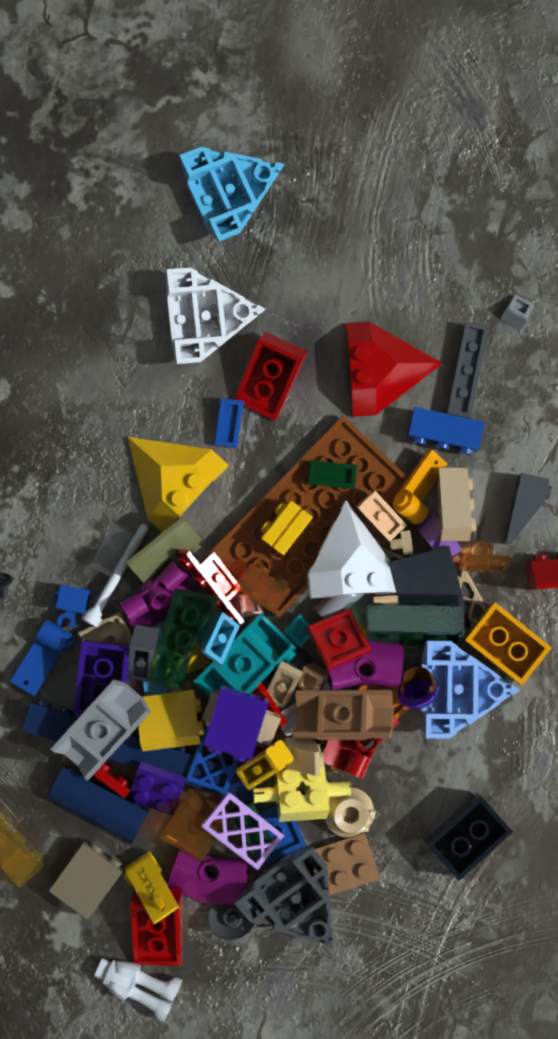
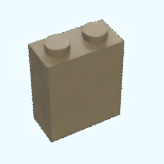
M85 841L49 890L50 893L87 920L124 870L121 866L122 862L113 855H110V857L101 852L103 848L94 841L90 843Z

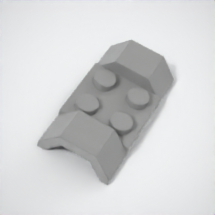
M112 680L52 746L51 750L54 753L64 754L79 766L83 777L88 781L151 711L144 698L124 682Z

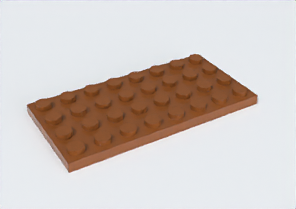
M343 415L211 552H215L222 563L280 618L308 589L307 574L311 566L314 565L319 555L318 552L333 522L337 520L344 501L349 503L367 528L371 522L356 506L373 490L389 505L408 477ZM310 460L357 465L355 489L307 485ZM289 500H292L313 518L285 555L282 556L261 539L263 534L260 530L268 520L270 522L275 520L278 515L274 512L283 501L287 504Z

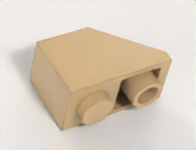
M284 738L285 745L294 761L287 765V768L319 776L320 767H324V755L321 752L320 744H316L314 738Z

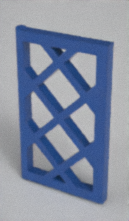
M205 725L204 735L200 739L201 744H198L186 781L227 794L239 760L234 759L233 764L226 766L221 754L212 753L203 758L201 750L209 728ZM218 755L223 769L210 774L205 761ZM199 763H202L207 774L202 779L192 777L195 766ZM226 772L227 780L224 788L216 786L212 777Z

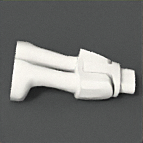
M103 958L94 975L104 980L103 984L119 999L125 1001L129 997L151 1009L155 1013L156 1019L163 1023L182 983V979L174 977L168 982L153 978L142 972L140 965L133 962H116L115 960L110 962ZM136 983L160 994L167 1000L159 999L136 988Z

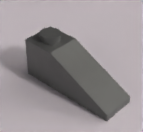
M525 473L518 475L503 544H511L544 504L545 499H549L552 486L548 485L550 479Z

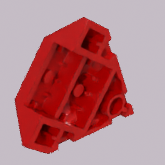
M371 322L346 323L353 417L376 416L443 364Z

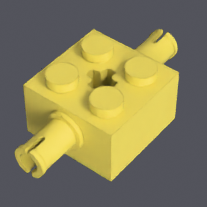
M285 766L274 774V787L253 788L254 804L275 801L279 822L327 819L330 811L329 797L351 796L350 781L328 782L325 775V766L320 767L319 776L289 770ZM298 790H302L305 795H301V792Z

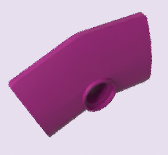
M172 561L156 578H151L144 582L141 591L119 603L133 630L136 625L153 627L173 615L199 588L193 579L195 576L177 562Z
M366 638L372 649L371 653L327 671L330 689L338 690L354 685L367 686L369 684L399 688L402 677L404 645ZM359 669H367L370 675H361Z
M182 845L167 886L168 888H182L183 895L205 904L235 905L236 899L247 888L249 863L243 859H222L216 855L207 856ZM207 865L215 866L217 873L209 872Z

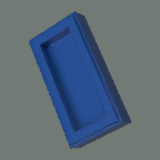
M220 398L214 445L238 447L244 401Z

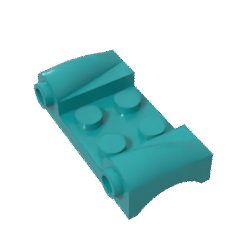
M260 613L232 642L223 665L219 666L213 661L194 683L209 697L213 689L220 691L221 685L251 694L281 661L288 664L296 657L297 654L294 651L297 647L264 614Z

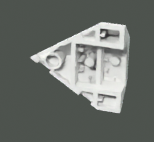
M192 268L166 270L167 310L171 346L176 365L200 363L266 310L218 282L200 275L198 271Z
M344 501L337 520L333 522L318 552L319 555L307 574L309 599L375 593V595L397 594L388 563L391 561L349 503Z

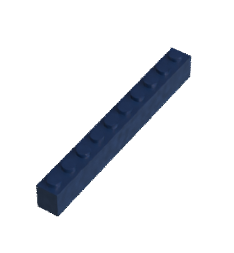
M39 699L38 703L32 702L30 704L22 731L57 742L79 716L74 715V710L61 707V710L52 708L51 702ZM134 730L108 759L136 768L139 767L142 761L187 777L195 753L189 752V747L187 746L143 751L140 744L139 731ZM201 751L203 758L210 755L209 753ZM211 758L205 761L210 774L223 769L221 761ZM224 759L226 766L233 764V761ZM199 763L195 766L192 777L202 779L207 774L202 763ZM235 770L228 792L244 803L253 800V788L247 789ZM226 772L212 777L216 786L224 788L227 780ZM185 781V784L192 785L219 795H226L215 790L209 789L207 787L198 785L196 783Z

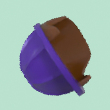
M416 666L409 668L403 673L401 684L398 688L400 703L407 708L422 709L429 707L437 697L438 681L425 667Z

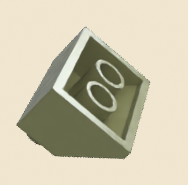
M182 516L126 563L144 583L151 578H156L172 561L180 564V557L177 555V551L186 549L194 555L202 548L200 543L203 541Z

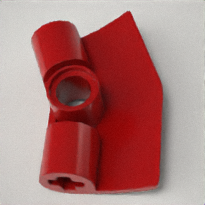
M393 716L394 729L400 722ZM373 738V744L369 748L362 747L360 740H328L323 752L324 763L364 779L375 748L384 738Z

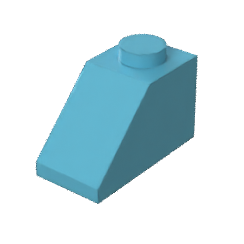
M223 612L206 618L197 636L201 652L219 666L223 665L240 625Z

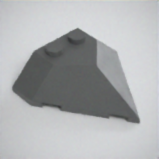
M312 846L293 850L259 874L234 903L249 922L258 925L262 923L273 927V930L310 942L314 940L334 949L327 864Z

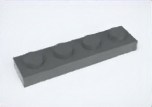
M465 322L447 414L471 418L489 326Z

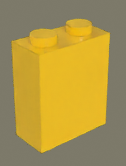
M194 690L142 697L151 711L139 724L140 744L143 751L201 744L200 735H204L203 721H198V713L202 712L201 700L195 697Z

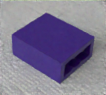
M221 685L204 741V746L208 747L207 750L216 754H222V751L230 753L233 759L239 761L251 760L269 699Z

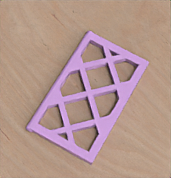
M230 792L225 795L209 817L201 824L203 829L256 870L260 868L284 837L280 831ZM229 800L239 806L238 812L225 813V805ZM244 815H251L258 821V826L245 828ZM239 816L240 829L227 831L226 818ZM215 819H222L223 832H216L209 825ZM263 830H270L276 835L272 842L264 843ZM259 831L260 844L246 846L245 833ZM241 834L242 847L232 845L228 841L227 836ZM260 849L261 856L256 862L247 856L248 850Z

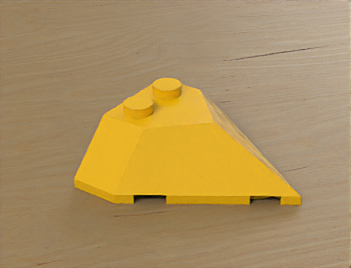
M128 437L147 519L162 533L179 520L180 516L212 482L214 483L229 466L212 449Z

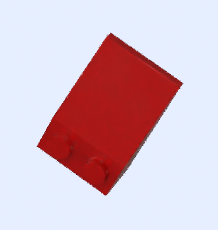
M265 332L257 342L234 400L244 401L243 406L276 421L297 380L308 351Z
M134 888L130 904L134 963L139 965L182 966V888H169L179 908L156 924L152 922Z

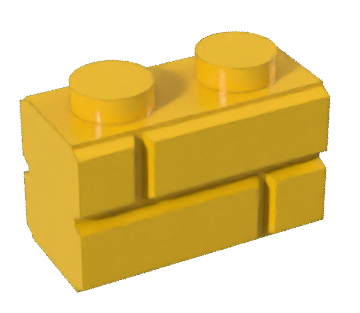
M289 500L287 504L283 501L274 512L278 515L273 522L268 520L260 530L263 534L261 539L282 556L285 555L313 518L292 500Z
M279 740L238 767L236 773L245 787L250 790L283 769L294 759L284 742Z

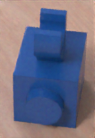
M61 585L60 589L56 588L53 602L57 603L56 608L66 610L65 613L58 617V626H62L64 618L70 619V628L76 626V613L84 614L85 610H88L91 590Z

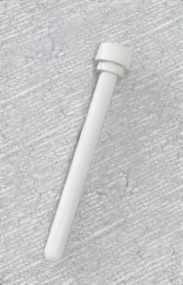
M140 525L93 608L90 607L88 611L85 610L81 619L86 623L98 628L102 621L101 611L128 567L126 562L134 556L149 530L148 525Z

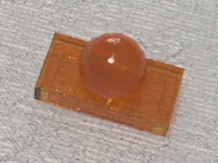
M479 541L472 547V555L461 556L458 561V570L504 572L510 565V556L495 555L494 546L490 542Z

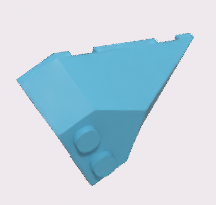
M199 147L179 155L190 195L206 229L218 242L240 234L285 165L275 162V164L264 162L262 159L229 152L211 151L210 148Z

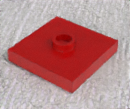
M350 608L307 626L306 630L327 671L371 653L372 649Z

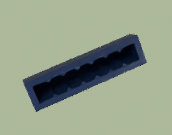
M67 765L60 771L47 798L51 802L130 844L133 843L150 811L142 805L128 800L127 797L123 798L117 792L91 778L87 781L82 773Z

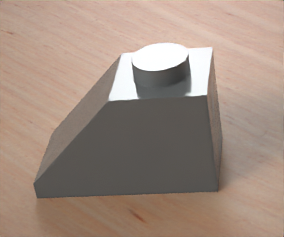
M140 625L135 626L129 646L128 679L146 682L153 681L160 629Z

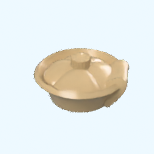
M351 788V796L329 797L330 811L325 822L336 835L350 838L368 832L377 811L374 810L373 803L365 792L357 788Z

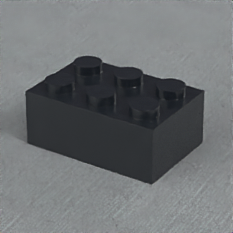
M476 793L429 835L424 842L460 881L511 835L513 831L483 797Z

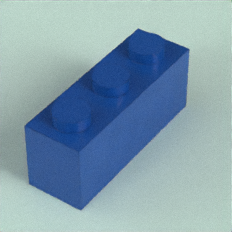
M414 407L407 437L412 438V442L425 445L426 442L435 443V447L439 449L449 450V447L458 448L459 453L472 455V452L479 450L485 422Z

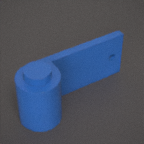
M47 620L35 638L36 641L10 682L35 697L62 652L67 653L74 642L71 639L73 634Z

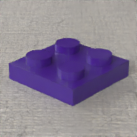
M141 761L128 800L173 816L186 777Z

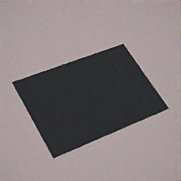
M449 545L388 562L412 645L471 628ZM437 625L438 628L415 631L416 626Z

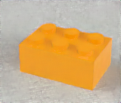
M491 602L462 639L518 685L525 683L552 649L551 646L496 602Z

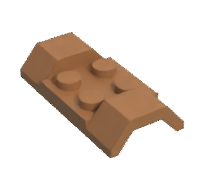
M392 690L295 692L297 715L293 738H318V740L391 738L394 714Z

